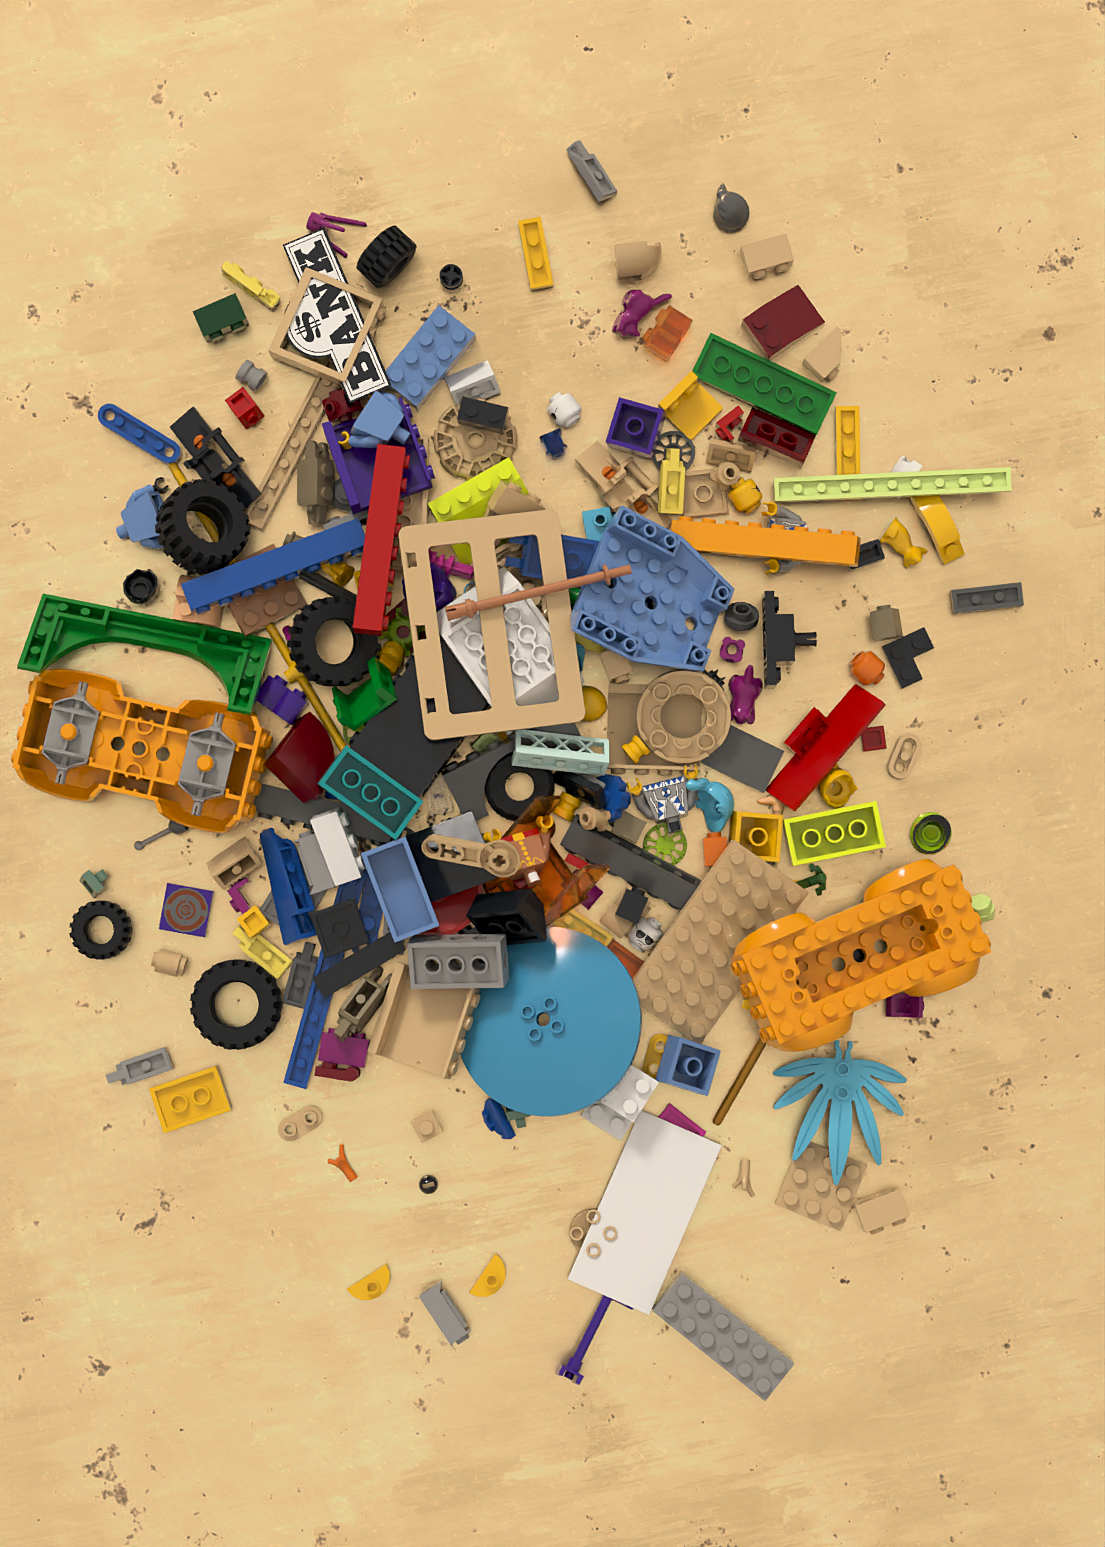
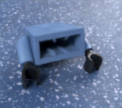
M158 477L154 485H146L131 494L126 503V508L121 511L124 524L116 527V532L120 539L130 537L133 543L140 542L143 547L153 549L164 548L163 545H159L157 540L160 534L155 532V525L158 523L156 515L163 504L160 494L166 493L169 489L168 485L163 488L158 487L159 483L165 481L163 477Z

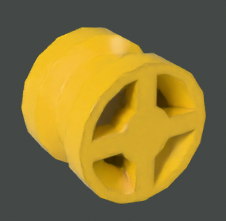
M637 735L632 737L631 742L621 746L635 764L639 762L640 757L650 753Z

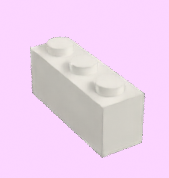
M341 807L314 815L310 822L334 885L337 886L361 878L365 873L364 869H366L362 856L358 855L356 849L358 847L357 839L354 834H350L348 828L350 823L346 812H342Z

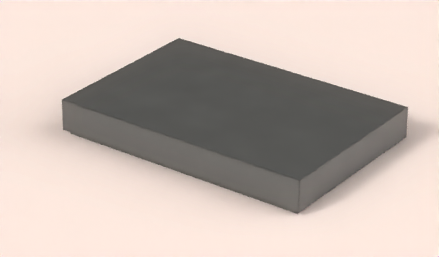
M730 725L729 732L721 746L708 757L702 759L700 763L764 793L784 751Z

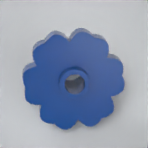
M605 774L604 776L596 777V779L605 783L604 796L606 805L603 808L611 813V818L608 822H613L621 817V810L628 808L631 797L626 791V783L620 776Z

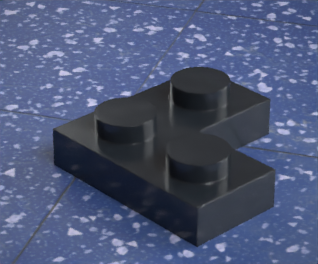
M925 627L881 647L900 689L923 679L913 658L934 649Z

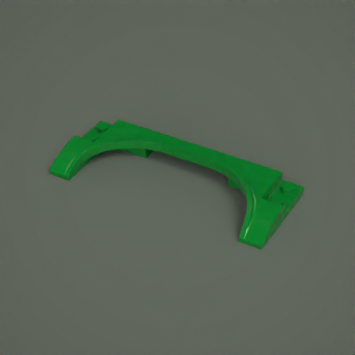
M43 593L17 669L42 673L66 654L87 645L104 642L127 643L173 652L200 662L216 675L228 697L227 711L251 715L261 688V679L272 645V639L255 635L244 637L243 633Z

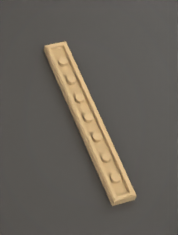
M326 357L322 365L335 370L331 358ZM316 376L258 488L262 495L249 505L245 513L249 516L247 524L262 532L264 531L297 464L306 450L308 441L312 439L325 413L322 400L329 397V392L336 390L339 386L338 384Z

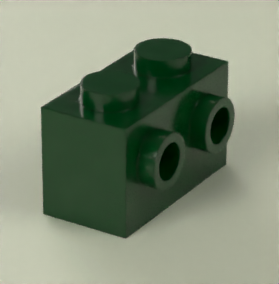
M236 293L192 311L206 341H218L224 337L223 334L229 331L233 333L241 331L249 323Z

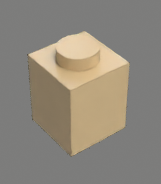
M433 1110L411 1121L421 1143L444 1131Z

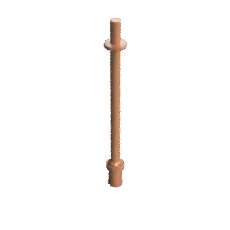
M604 564L600 572L477 602L470 601V598L465 599L463 603L444 606L448 621L466 616L472 618L477 611L605 580L608 586L611 585L610 579L632 574L630 564L609 570L606 564Z

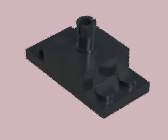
M764 591L762 595L764 689H774L777 683L781 681V668L776 666L792 665L795 662L796 647L817 646V640H807L816 639V632L795 633L794 614H775L779 611V597H774V591Z

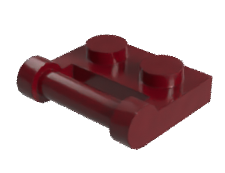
M324 1061L316 1066L314 1076L351 1082L360 1077L361 1070L355 1066H350L347 1069L340 1068L337 1063Z

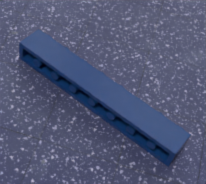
M359 518L181 583L191 612H197V615L204 614L211 610V606L219 604L220 607L233 602L232 599L241 596L246 598L255 594L254 590L262 587L264 590L271 589L277 586L276 582L283 579L289 582L299 578V574L308 571V573H313L322 569L321 565L330 563V565L338 564L343 561V557L352 554V557L363 554L365 534Z

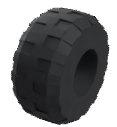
M510 752L502 757L488 774L484 788L485 795L491 808L501 817L517 822L529 821L541 815L550 805L555 791L554 777L551 770L512 766L513 752ZM517 772L528 774L534 782L532 795L522 801L510 798L505 790L506 780L510 775Z

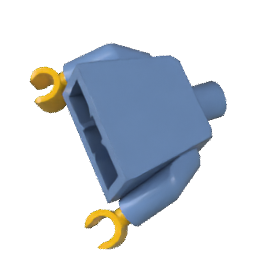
M381 390L368 395L370 400L352 426L351 434L353 435L350 436L344 431L341 435L346 440L343 442L338 441L339 445L345 450L351 447L377 448V444L388 445L392 438L404 445L411 433L400 427L405 415L397 397Z

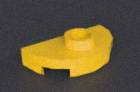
M496 1253L470 1290V1294L477 1297H488L495 1294L502 1287L506 1278V1268L503 1260Z
M387 1263L346 1290L353 1297L360 1300L378 1298L386 1291L390 1282V1270Z

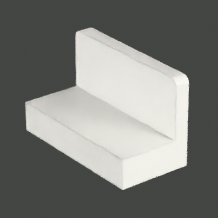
M488 361L481 362L445 377L456 406L461 403L463 396L486 399L501 393Z

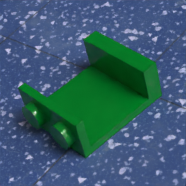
M376 657L367 661L371 678L349 695H346L337 687L332 688L333 703L337 710V720L341 725L348 726L353 731L397 700L390 670Z

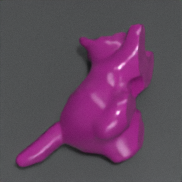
M634 289L628 291L622 300L625 310L617 316L612 331L621 332L623 337H640L638 322L653 307L671 299L672 295L662 294L653 299L650 295L644 294L642 290Z
M752 665L747 666L744 676L735 674L728 683L732 694L730 703L731 721L735 719L738 724H744L746 721L748 724L754 723L755 700L763 690L761 679L753 677L754 670Z

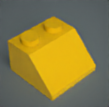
M734 811L730 820L729 843L734 839L762 860L780 862L783 815Z

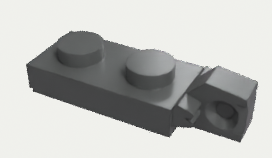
M305 942L303 952H297L296 957L293 958L282 1003L302 1009L305 1008L318 957L313 956L316 944Z

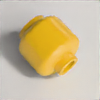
M741 477L735 484L731 485L732 489L728 492V497L737 511H744L747 514L761 505L760 501L763 496L753 479L744 480Z

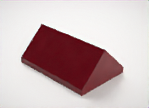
M752 407L740 432L738 441L752 447H757L760 451L802 468L816 435Z

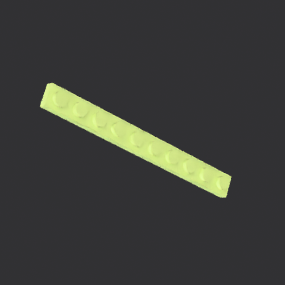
M1011 467L774 478L775 503L1011 492Z

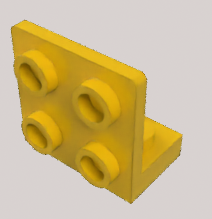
M692 371L658 404V408L663 409L666 417L690 440L723 408L697 382L698 377Z

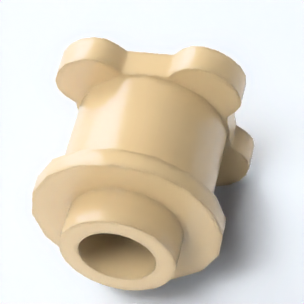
M731 462L720 463L718 469L710 473V480L715 481L722 491L727 490L728 485L735 484L740 477L738 467Z
M584 807L580 812V823L586 830H592L597 827L598 831H605L607 821L611 818V813L604 808Z

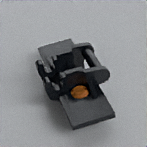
M194 406L170 426V429L193 457L183 463L187 469H195L204 480V483L211 480L215 481L218 486L221 484L226 486L228 492H234L238 496L236 499L239 503L242 502L245 508L262 495L242 469V464L245 462L244 458L237 455L221 434L222 430L219 427L215 430L211 429ZM215 441L230 459L231 465H228L213 446Z

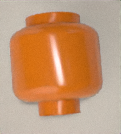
M861 651L850 662L852 666L851 674L863 685H870L872 683L876 685L885 676L882 673L885 669L884 662L872 651Z

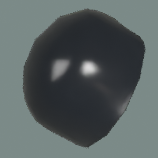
M136 569L123 582L124 595L136 604H146L152 601L159 591L157 576L150 569Z

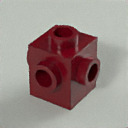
M342 388L329 392V397L322 400L327 418L331 422L339 421L341 424L353 420L352 416L363 410L360 399L349 403Z

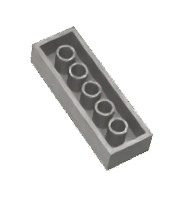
M682 1271L652 1307L655 1314L764 1401L767 1400L794 1365L790 1357Z

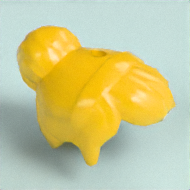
M836 763L820 782V797L826 804L838 809L849 801L850 795H853L858 790V787L855 785L852 775L847 770L839 768Z

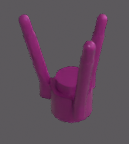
M312 212L308 218L306 229L314 232L325 228L327 232L328 228L344 232L345 228L332 224L330 221L358 226H366L367 223L330 216L322 212L320 214ZM331 242L333 249L344 257L348 256L345 251Z

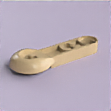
M432 834L422 843V851L429 858L484 868L498 877L514 875L518 871L521 862L520 853L511 842L505 840L480 843ZM433 841L437 843L439 851H432L428 846V842ZM453 847H456V850L460 852L458 855L456 854L455 850L452 849ZM499 855L503 856L502 859H505L504 863L499 862L500 859H497Z

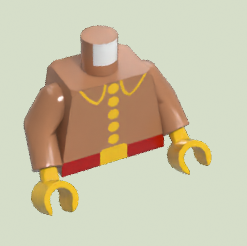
M547 815V823L545 825L542 822L543 817H537L536 824L541 827L540 831L535 828L501 838V832L498 829H492L493 838H491L489 832L484 833L483 839L485 842L505 840L511 842L519 851L521 858L520 866L514 875L509 876L511 880L524 878L528 887H534L541 882L538 873L543 870L546 862H548L551 846L548 828L553 825V818L550 815ZM499 855L497 859H500L499 862L504 863L505 859H502L503 856Z

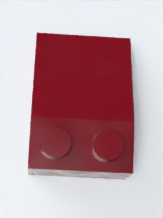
M796 285L745 317L741 325L764 358L771 361L823 325L825 321L801 287Z

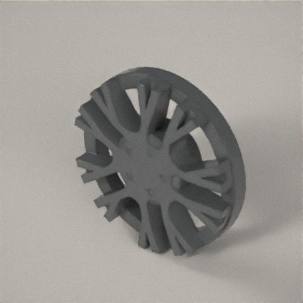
M668 431L660 435L657 445L665 449L664 451L655 450L652 459L655 466L660 470L661 462L666 457V448L680 449L679 460L683 461L685 471L688 470L695 458V447L692 440L679 431ZM672 435H676V443H672ZM666 436L669 440L667 446L660 441ZM681 437L687 441L684 446L678 445ZM691 447V451H682V449ZM655 454H663L664 458L657 461ZM683 455L691 456L688 463L682 459Z

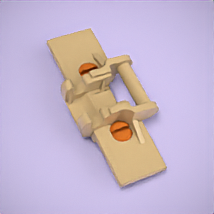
M596 441L575 459V462L598 485L597 488L599 490L597 494L615 513L623 505L665 528L672 524V519L666 513H658V504L651 498V495L659 488V485L657 483L654 484L633 462L634 459L631 456L619 464ZM625 468L633 474L647 491L643 488L634 491L625 482L624 478L627 475Z

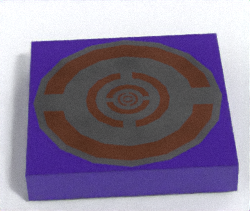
M167 883L159 929L206 937L214 891Z

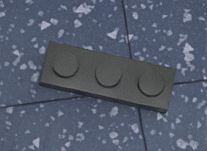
M1021 582L950 591L953 614L1024 606Z

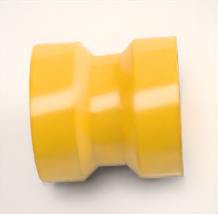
M562 791L559 796L560 801L558 805H555L551 812L572 822L575 817L574 812L580 808L582 801Z

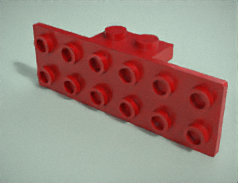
M854 684L827 717L813 707L785 740L784 743L795 755L768 785L766 791L792 811H797L886 704L859 685Z

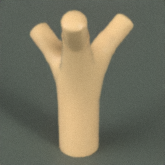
M741 1160L740 1176L733 1184V1187L737 1188L742 1183V1190H747L749 1195L754 1197L755 1194L751 1188L749 1178L750 1160Z

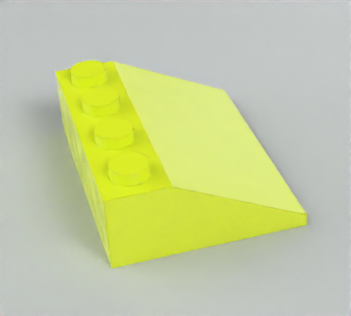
M508 457L429 502L428 507L437 522L484 517L486 509L489 507L487 503L501 480L507 484L510 481L516 483L522 488L521 491L527 495L529 492ZM509 538L501 539L495 549L509 542ZM469 544L451 545L460 563L467 565L472 563Z

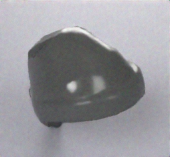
M721 183L716 194L717 200L713 211L714 220L721 229L735 232L742 229L749 220V206L741 195L727 191L725 184Z

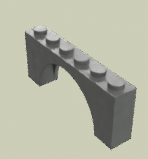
M575 723L525 729L581 736ZM515 731L507 735L508 738L501 742L495 740L486 745L487 749L481 752L476 750L465 756L466 759L459 763L453 761L444 766L445 770L441 771L461 813L465 814L472 811L475 821L489 815L484 801L486 779L493 766L506 754L514 751ZM521 737V745L531 746L534 744L529 738ZM547 740L543 743L548 748L554 749L557 747L553 741ZM574 743L566 745L571 751L581 749Z

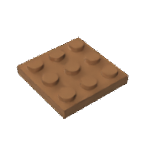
M271 544L235 563L276 549L274 544ZM283 579L276 582L277 586L271 589L264 590L262 587L254 590L255 594L246 598L238 596L232 599L233 602L227 606L244 637L307 605L294 580L286 582Z

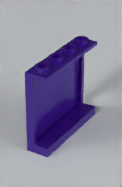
M400 397L398 398L405 415L400 427L411 434L404 445L393 438L388 445L406 447V453L410 455L409 469L404 470V478H407L406 492L401 493V498L433 488L431 480L435 479L431 465L426 466L424 459L428 457L424 445L419 446L417 438H420L417 425H412L409 418L413 417L409 404L404 405L403 399ZM357 418L332 426L331 421L322 423L323 431L352 514L369 509L377 448L351 447L345 450L339 445L338 441L343 442L346 440L342 437V432L345 431L350 436L353 435L351 434V429Z

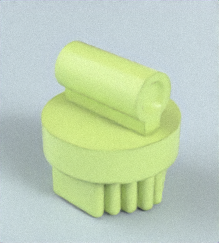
M983 894L972 896L971 905L974 912L979 914L982 923L994 919L995 909L991 898Z

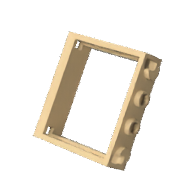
M306 267L268 349L270 356L342 386L340 381L346 382L368 331L372 340L375 337L377 331L375 326L378 320L383 319V313L386 309L383 298ZM311 278L352 293L354 298L372 305L342 373L284 350L288 343L287 331Z

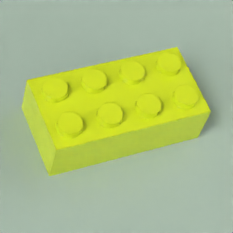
M877 801L783 820V830L791 867L886 847Z

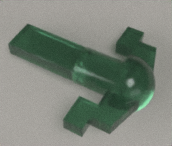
M810 864V872L815 871L816 875L795 883L804 889L819 884V887L815 889L817 896L822 895L823 890H826L827 877L819 865L814 866V864Z

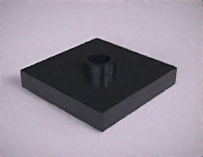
M355 898L310 913L325 958L370 943Z

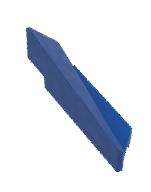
M268 828L260 833V839L283 944L289 945L317 935L308 915L315 908L295 844L288 838L282 839L274 833L275 829Z

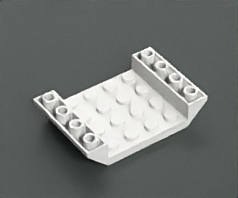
M505 567L498 570L501 596L524 590L519 581ZM476 586L447 606L463 603L465 599L469 598L470 601L477 602ZM531 598L503 605L516 704L518 706L557 702L559 696L548 622ZM444 607L437 612L439 636L444 640L489 706L492 707L479 611L472 618L466 616L448 621ZM580 673L581 685H582L585 681H584V679H583V677H582V675H581V673ZM513 730V731H505V732H506L507 735H509V734H511L512 732H514L515 730Z

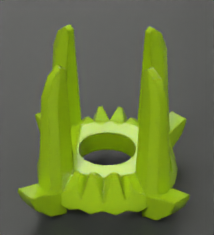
M400 607L396 608V618L389 623L387 631L383 632V636H380L379 640L388 639L389 641L397 642L404 649L405 657L410 656V648L413 647L409 616H403ZM400 626H407L410 630L409 636L405 639L397 636V629ZM416 626L418 640L420 633L425 631V626Z

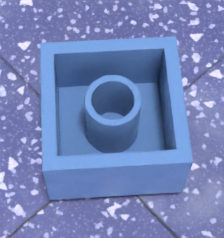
M668 1035L655 1080L689 1092L708 1096L721 1050L681 1037Z

